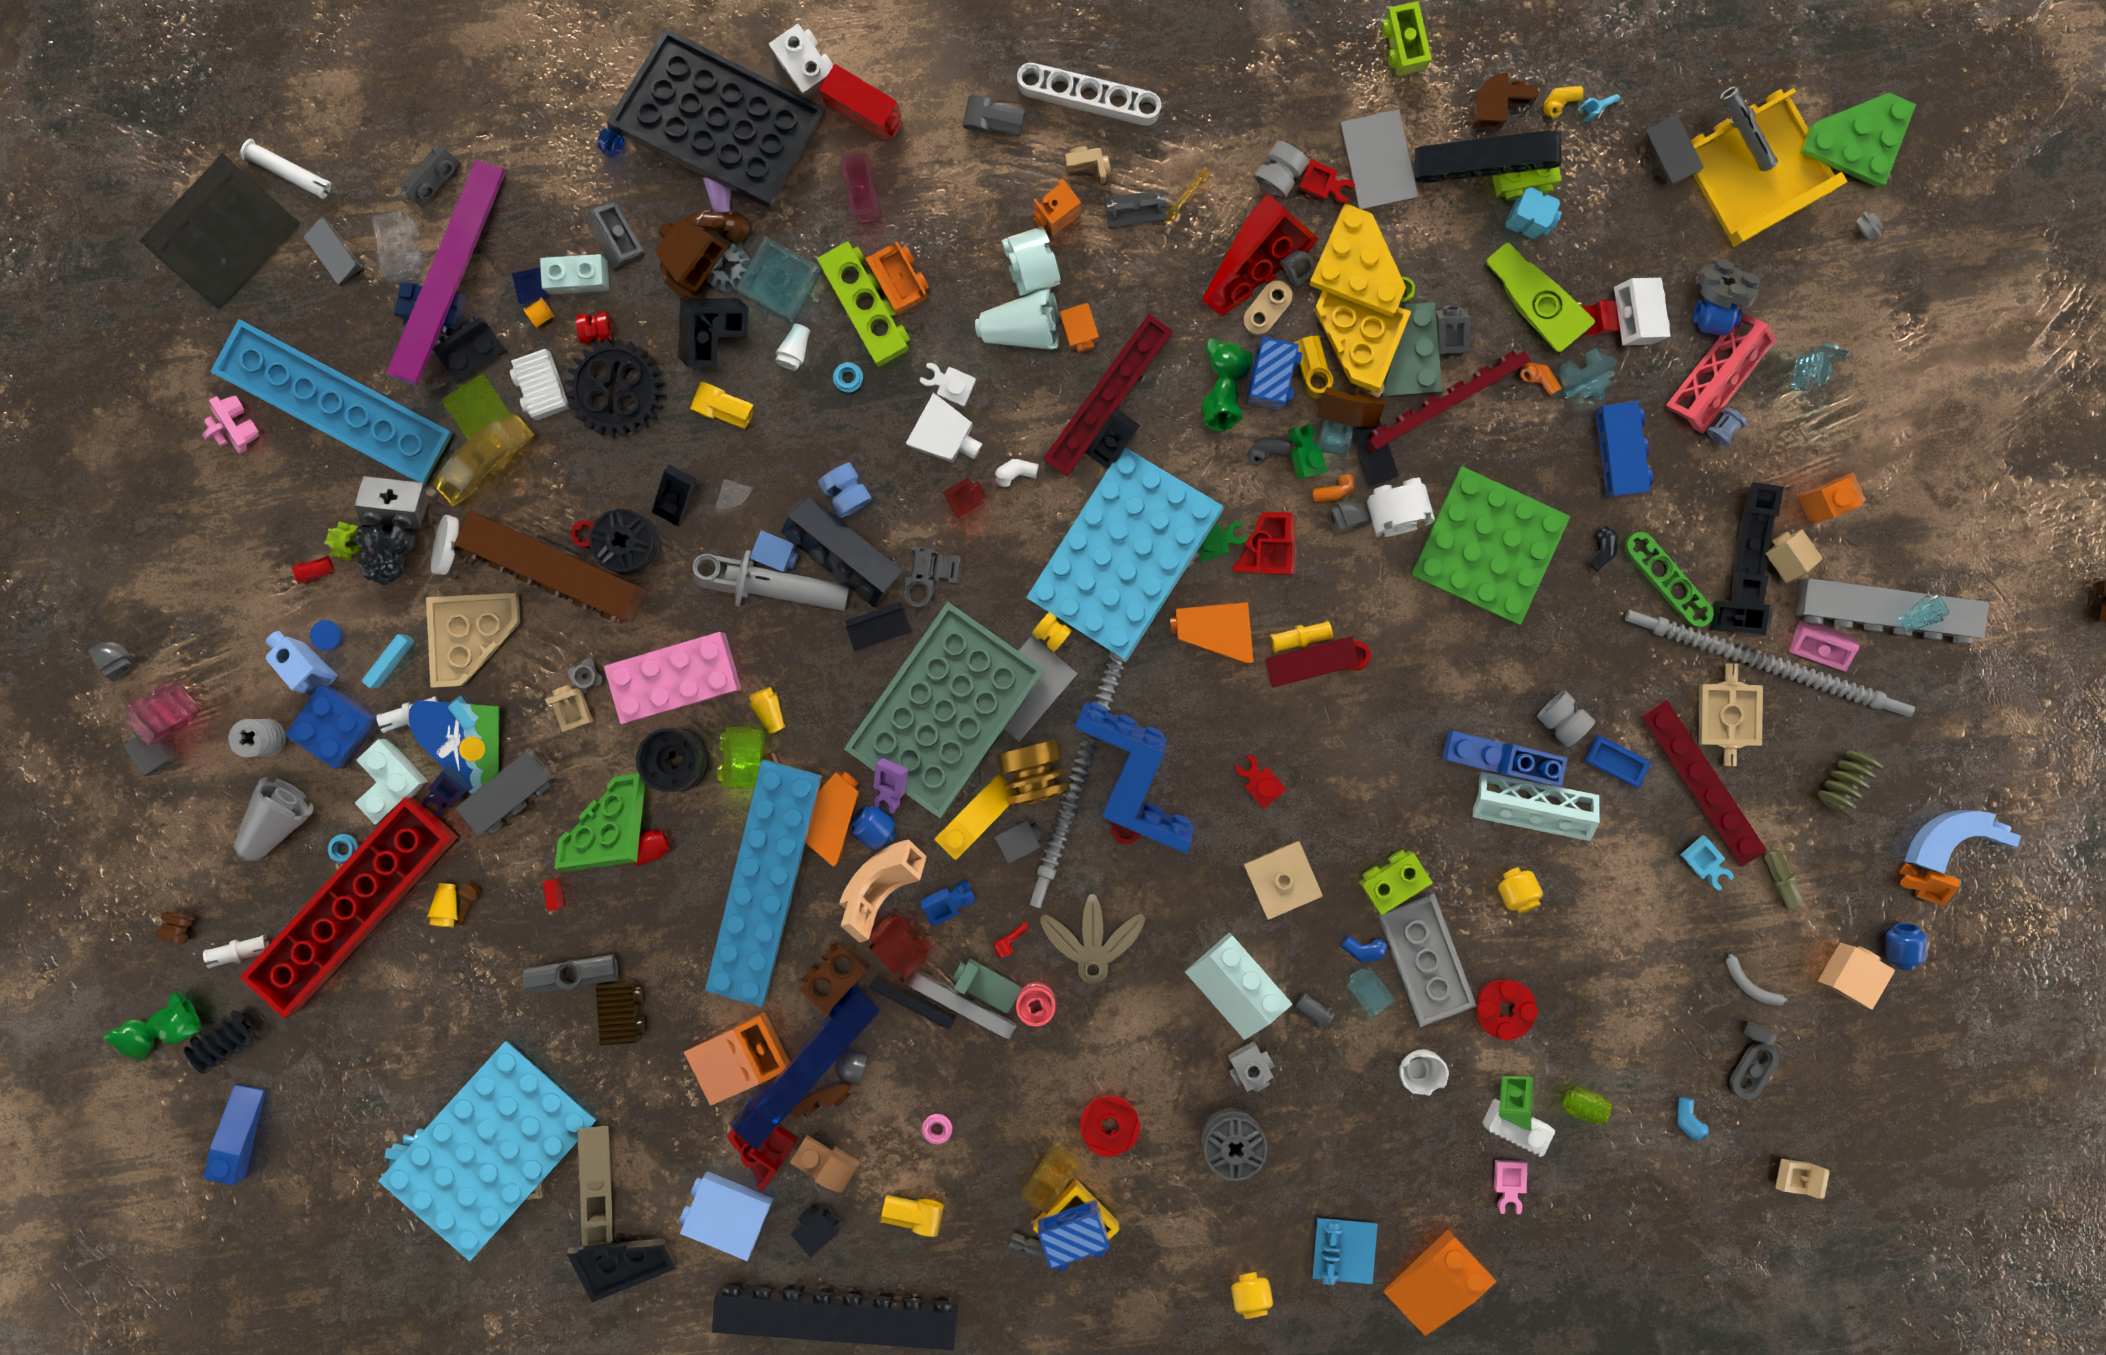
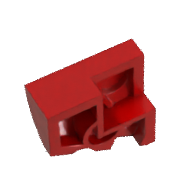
M1262 512L1256 523L1254 533L1249 536L1245 543L1246 548L1238 563L1235 562L1233 565V572L1294 575L1297 516L1292 512Z
M750 1105L741 1114L727 1136L733 1148L740 1152L741 1161L745 1168L750 1167L758 1180L756 1186L762 1192L798 1140L797 1137Z

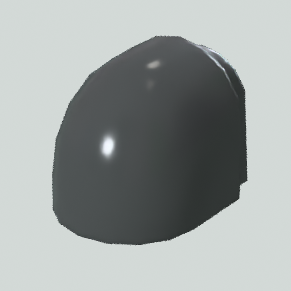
M1353 500L1336 502L1332 508L1328 509V517L1335 536L1359 530L1372 523L1371 516L1366 507Z
M101 642L88 649L104 676L113 682L125 675L133 667L131 663L132 656L118 643Z
M850 1050L840 1054L835 1063V1070L839 1078L847 1083L860 1086L869 1055Z

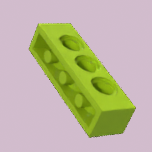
M849 241L818 257L817 260L877 367L879 368L909 351L906 342L910 341V338L903 325L901 324L896 327L891 316L896 313L889 300L886 298L882 301L878 295L877 290L881 286L873 272L868 275L865 272L862 264L866 260L859 247L852 248ZM848 271L859 273L858 280L853 284H847L843 281V277ZM871 297L874 303L870 309L862 310L858 308V302L861 298ZM877 323H886L889 328L885 335L876 336L872 333L873 327Z

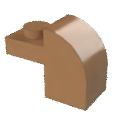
M806 1135L790 1163L815 1178L814 1182L835 1192H843L858 1168L860 1161L836 1146L831 1150Z

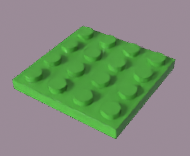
M1461 466L1410 576L1519 626L1522 624L1571 516Z

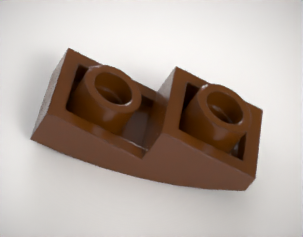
M1326 387L1316 417L1350 426L1377 427L1386 400L1359 390L1355 397Z
M838 1081L822 1086L798 1100L791 1106L789 1112L796 1120L801 1115L807 1118L820 1107L817 1103L818 1100L827 1109L833 1103L838 1107L850 1096L848 1090L852 1084Z

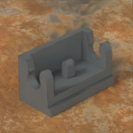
M1677 113L1646 130L1674 186L1702 171L1701 169L1704 166Z

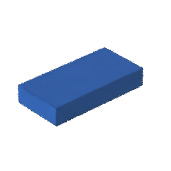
M1597 734L1583 759V762L1639 789L1652 764L1648 759Z

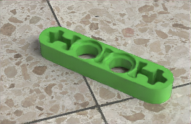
M1637 532L1628 536L1624 543V551L1679 616L1691 627L1696 628L1708 625L1714 616L1712 606L1657 542L1644 532ZM1634 539L1636 541L1644 540L1643 549L1647 554L1653 551L1656 553L1655 556L1647 559L1645 564L1642 559L1647 558V556L1642 551L1635 552L1633 550L1636 545ZM1656 560H1661L1666 565L1667 570L1662 577L1655 576L1651 571L1652 563ZM1675 583H1681L1686 588V595L1681 600L1675 599L1671 594V588ZM1694 597L1695 600L1690 603L1696 609H1704V612L1701 614L1704 619L1694 620L1692 618L1695 614L1694 610L1690 606H1685L1683 609L1681 605L1689 602Z

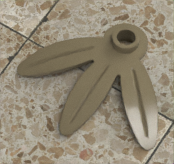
M1094 894L1088 896L1083 911L1082 935L1084 946L1081 945L1070 930L1054 918L1042 915L1040 923L1053 945L1065 956L1079 963L1078 973L1080 978L1086 983L1097 984L1102 982L1107 976V963L1119 957L1137 939L1145 923V917L1142 914H1138L1126 921L1115 930L1103 946L1102 911L1099 901ZM1094 964L1098 966L1099 971L1096 974H1090L1087 968Z

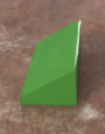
M1502 1076L1499 1117L1531 1131L1534 1100L1533 1077Z

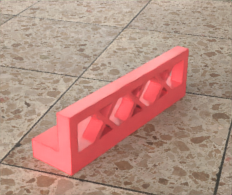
M1742 313L1739 326L1734 327L1729 334L1718 338L1666 404L1668 410L1686 418L1694 430L1703 434L1777 341L1769 325ZM1743 323L1753 327L1747 335L1736 338V332ZM1733 348V353L1728 359L1717 360V356L1722 350ZM1714 371V377L1710 382L1699 385V379L1703 374ZM1695 394L1696 400L1689 409L1679 405L1685 397Z

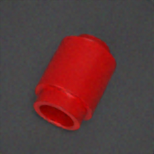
M652 829L640 834L637 862H634L636 867L663 858L665 853L671 851L663 829L658 831Z

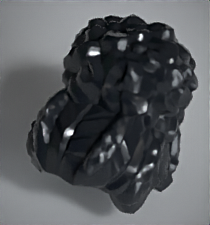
M399 524L383 526L380 531L372 528L370 525L357 527V544L361 549L359 553L361 557L359 566L364 578L373 580L380 585H388V582L399 579L406 570L405 556L415 546L416 539L413 530L410 528L404 529Z

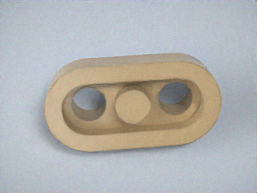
M1282 281L1270 282L1247 309L1243 317V325L1249 334L1254 336L1266 334L1288 308L1292 301V291L1286 283ZM1280 291L1283 299L1279 301L1273 299L1272 293ZM1256 314L1264 317L1262 324L1254 322L1253 317Z

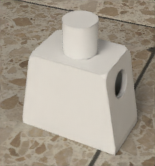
M934 393L906 442L907 447L952 463L959 452L975 459L982 447L981 442L968 436L973 427L972 422Z

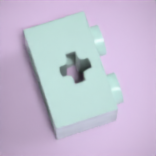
M601 254L540 258L542 289L550 295L609 291L608 261Z

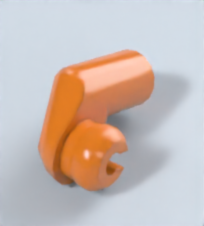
M1527 363L1521 367L1520 378L1525 382L1541 383L1549 396L1562 388L1547 365Z
M1339 475L1337 478L1338 486L1314 488V502L1338 501L1352 493L1356 485L1353 484V475Z

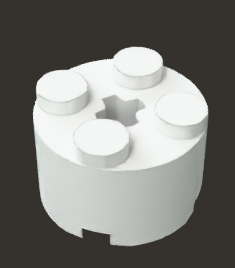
M1420 478L1404 481L1403 486L1393 489L1391 485L1375 488L1374 494L1369 496L1367 500L1376 537H1380L1383 532L1385 537L1417 530V523L1424 521L1425 526L1435 521L1426 485L1421 483Z

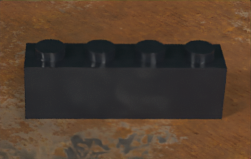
M810 495L788 516L781 530V533L791 543L800 547L813 561L821 564L838 581L846 584L857 593L859 598L867 601L873 607L892 589L903 572L901 568Z

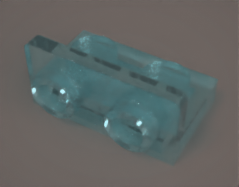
M1823 342L1818 347H1810L1809 350L1798 354L1791 389L1803 392L1826 384L1832 373V363L1848 358L1849 351L1841 350L1838 344Z

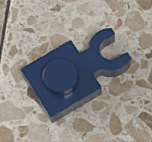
M447 765L428 788L431 792L423 799L422 805L425 807L429 802L435 803L438 810L434 815L436 817L440 816L448 806L452 808L472 784Z

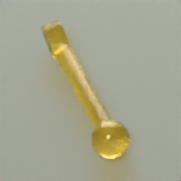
M1205 166L1178 202L1168 208L1167 215L1170 218L1178 216V210L1199 183L1207 176L1210 171L1209 168Z

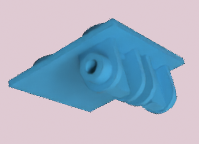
M1317 1218L1312 1279L1323 1280V1283L1328 1285H1334L1335 1281L1373 1284L1378 1224Z

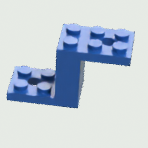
M1084 702L1074 728L1129 751L1107 799L1102 817L1187 854L1194 830V825L1190 824V820L1179 814L1171 816L1162 812L1163 809L1154 803H1142L1162 760L1168 738L1163 736L1162 731L1154 727L1147 726L1145 729L1136 725V721L1129 716L1123 714L1116 716L1107 712L1108 709L1099 703L1091 702V704Z

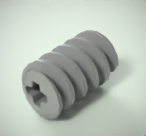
M243 719L231 728L228 736L231 750L238 756L245 758L274 756L285 747L287 738L283 726L272 719Z

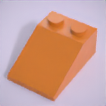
M1447 1229L1383 1292L1423 1335L1427 1336L1475 1303L1496 1283V1280L1452 1232Z

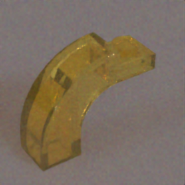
M516 413L500 422L495 420L468 440L447 461L438 473L433 485L454 506L475 493L482 479L495 465L532 441L535 434Z

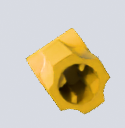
M1318 335L1305 337L1294 342L1299 344L1298 351L1303 354L1299 364L1303 378V390L1306 395L1313 399L1322 398L1326 387L1331 388L1333 383V376L1328 370ZM1315 376L1321 377L1325 382V388H1314L1310 383V379Z
M700 381L689 410L707 418H717L746 429L751 420L754 405L725 394V391L718 387Z
M886 1195L881 1222L911 1228L914 1233L935 1237L939 1233L944 1205L929 1199L914 1201Z

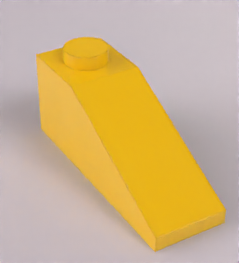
M1000 774L934 839L953 859L957 860L1010 805L1007 797L1018 794L1014 788L1005 790L1004 785L1008 782Z

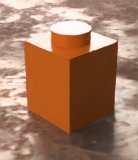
M1085 303L1059 311V318L1070 351L1077 349L1078 353L1093 349L1095 347L1094 343L1099 342V335L1089 304Z

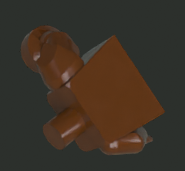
M714 209L700 210L687 216L685 220L682 218L678 219L674 225L672 223L663 224L659 229V236L663 240L656 249V254L661 260L660 268L663 282L680 298H706L704 295H694L691 290L696 293L729 248L727 244L710 235L706 230L716 231L718 229L720 236L731 243H738L747 236L749 231V221L744 215L737 211H729L722 214L720 212H713Z

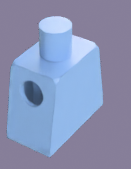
M280 631L272 633L266 639L265 643L272 649L266 655V660L291 690L312 696L319 685H330L338 677L304 642L285 637Z

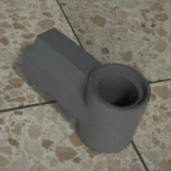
M970 95L962 126L967 130L978 133L994 131L1020 137L1025 109L997 104L992 99L984 96Z

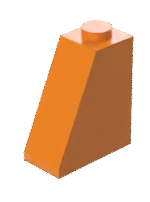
M1854 472L1797 497L1809 524L1835 518L1861 506L1866 500Z
M1248 602L1179 608L1174 610L1175 616H1169L1171 634H1176L1177 640L1244 664L1254 663Z
M846 771L843 775L835 772L818 792L805 842L833 867L841 860L851 826L850 823L861 792L856 787L859 782Z

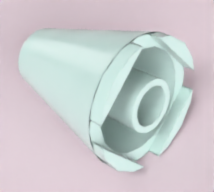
M1049 288L1042 289L981 312L979 319L975 321L977 336L982 337L985 343L1049 350L1057 349L1060 343V333H1054V331L1056 330V324L1060 323L1054 294L1050 293L1051 289Z

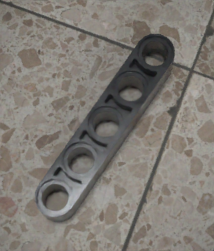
M1551 130L1426 145L1415 149V181L1421 183L1544 170L1561 166V133Z

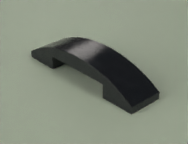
M1756 482L1751 484L1736 544L1732 579V602L1764 604L1769 577L1765 576L1768 561L1765 553L1770 549L1775 517H1779L1783 486Z

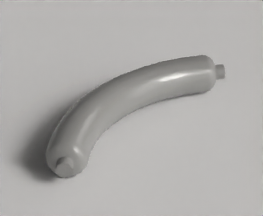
M1728 954L1729 958L1726 959L1729 972L1737 985L1746 994L1769 1005L1783 1006L1784 1003L1788 1002V998H1785L1784 995L1767 992L1754 985L1742 971L1738 958L1734 957L1733 954Z

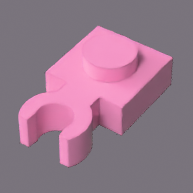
M1495 1160L1494 1190L1496 1192H1503V1195L1497 1202V1207L1501 1214H1505V1205L1508 1202H1514V1212L1516 1214H1521L1522 1203L1518 1199V1193H1527L1526 1161Z

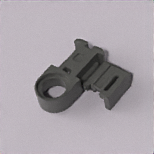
M910 547L909 550L914 552L911 577H906L904 598L911 606L922 608L932 601L935 581H939L940 578L949 579V583H960L963 558L960 556L938 554V551L933 548ZM955 563L953 578H951L952 565ZM917 585H922L927 592L926 598L922 602H914L911 598V590Z

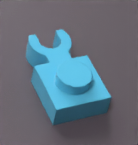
M1704 835L1680 854L1700 878L1703 879L1707 876L1709 884L1719 891L1722 889L1721 885L1717 882L1720 875L1724 874L1730 880L1734 878L1730 870L1724 866H1719L1725 858Z

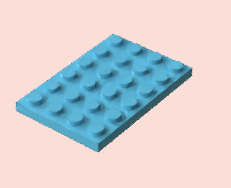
M1125 448L1116 462L1112 463L1026 598L1047 612L1050 611L1063 622L1127 661L1225 508L1223 505Z
M506 1040L384 1173L378 1182L470 1262L577 1143V1128L591 1127L596 1119Z

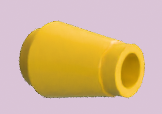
M771 687L757 691L749 696L751 701L749 706L765 729H767L768 734L785 727L777 693H773Z
M438 883L427 915L430 918L429 925L454 928V921L458 920L456 885Z

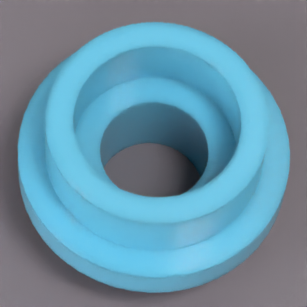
M845 362L835 369L833 381L840 391L851 393L861 387L863 373L856 364ZM846 373L854 375V380L851 383L843 381V376Z
M337 835L329 842L328 854L334 862L344 864L358 849V842L351 835ZM343 843L349 847L346 855L340 851Z

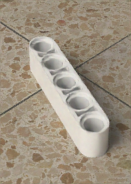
M1037 63L1023 64L1017 73L1018 89L1024 96L1143 126L1154 124L1160 116V98L1151 91ZM1027 75H1035L1039 81L1035 85L1029 86L1023 82V79ZM1056 82H1063L1068 88L1065 92L1057 93L1052 89V85ZM1085 89H1092L1097 93V96L1092 100H1086L1081 96V92ZM1115 96H1121L1125 99L1126 104L1121 107H1115L1110 103V99ZM1144 103H1150L1154 106L1155 111L1151 114H1144L1140 111L1139 106Z

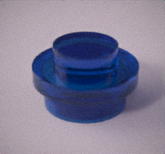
M608 127L604 128L597 139L598 149L607 157H613L620 153L624 146L623 135Z

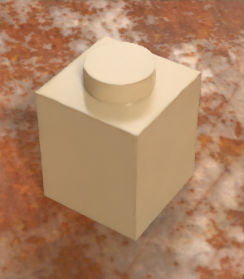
M1803 529L1792 535L1788 531L1781 534L1772 541L1775 546L1765 553L1786 583L1807 573L1823 559Z

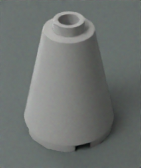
M263 777L256 784L234 842L236 854L242 860L247 862L261 860L313 813L312 803L308 807L304 802L307 796L284 780L277 778L273 783L267 781L269 777Z

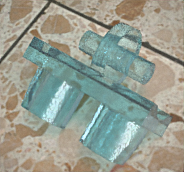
M1596 348L1584 355V361L1588 367L1579 370L1574 361H1569L1560 366L1559 375L1563 382L1562 393L1566 399L1578 393H1581L1583 398L1593 395L1597 401L1605 398L1604 389L1611 386L1609 378L1615 375L1614 365L1617 362L1613 355L1606 357L1599 348Z

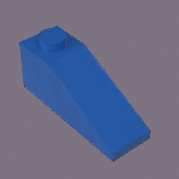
M237 1083L234 1084L209 1150L203 1179L234 1185L246 1178L266 1090Z

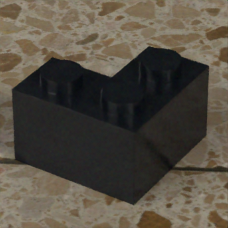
M680 298L678 358L687 367H717L718 337H747L749 307L739 298Z

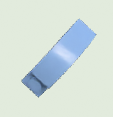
M1973 810L1951 811L1937 816L1920 829L1909 847L1904 862L1927 870L1931 869L1939 873H1945L1952 851L1966 838L1978 836L2005 846L2018 847L2021 836L2010 832L2011 826L1994 822L1996 814Z

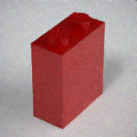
M837 64L833 65L819 88L825 106L884 142H887L890 135L895 137L903 122L900 120L901 113L898 102Z

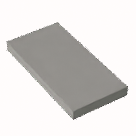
M1433 892L1400 904L1383 915L1377 913L1420 1027L1477 1006Z

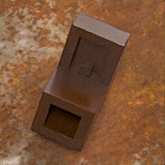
M1500 73L1491 77L1484 83L1474 99L1472 127L1502 128L1507 122L1508 105L1532 106L1538 98V86L1530 85L1527 81H1515L1508 85L1509 73Z

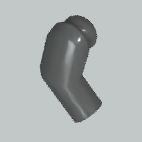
M1262 437L1249 448L1247 457L1253 465H1261L1272 453L1288 456L1290 441Z

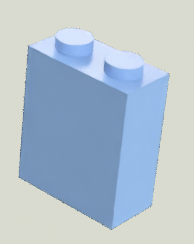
M707 1171L702 1179L697 1177L690 1195L695 1196L691 1207L686 1205L682 1212L679 1223L683 1224L680 1234L748 1261L774 1198Z

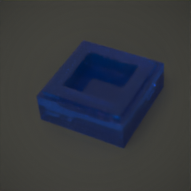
M541 267L512 273L518 303L525 304L538 301L540 297L543 299L550 298L549 294L542 289Z

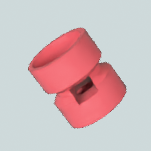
M1039 982L1029 983L1024 986L1016 1002L1017 1015L1021 1021L1035 1027L1049 1022L1054 1015L1056 1007L1055 996L1050 987Z

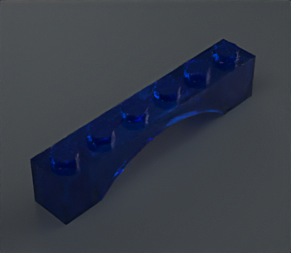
M852 986L831 1009L819 1029L798 1055L770 1084L753 1097L730 1122L733 1130L757 1150L878 1014L880 1009L857 988Z

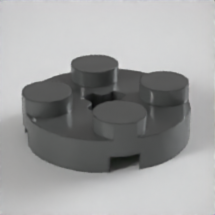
M1719 259L1716 264L1705 266L1696 281L1697 286L1699 284L1702 286L1700 293L1706 299L1726 308H1730L1733 303L1741 304L1739 309H1746L1754 304L1759 293L1760 278L1755 274L1746 273L1734 267L1732 262L1725 259Z

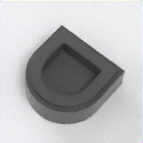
M1302 250L1294 251L1280 261L1291 285L1295 288L1309 280L1316 269L1314 257Z

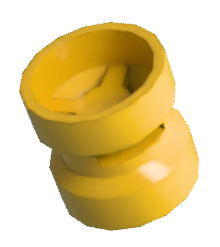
M1049 611L1031 634L1038 640L1046 641L1047 648L1054 653L1073 630L1066 624H1059L1057 617Z

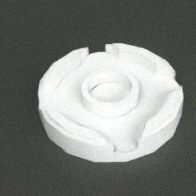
M444 515L439 524L431 556V572L433 574L445 575L452 565L455 556L453 550L454 542L459 534V520L456 517Z

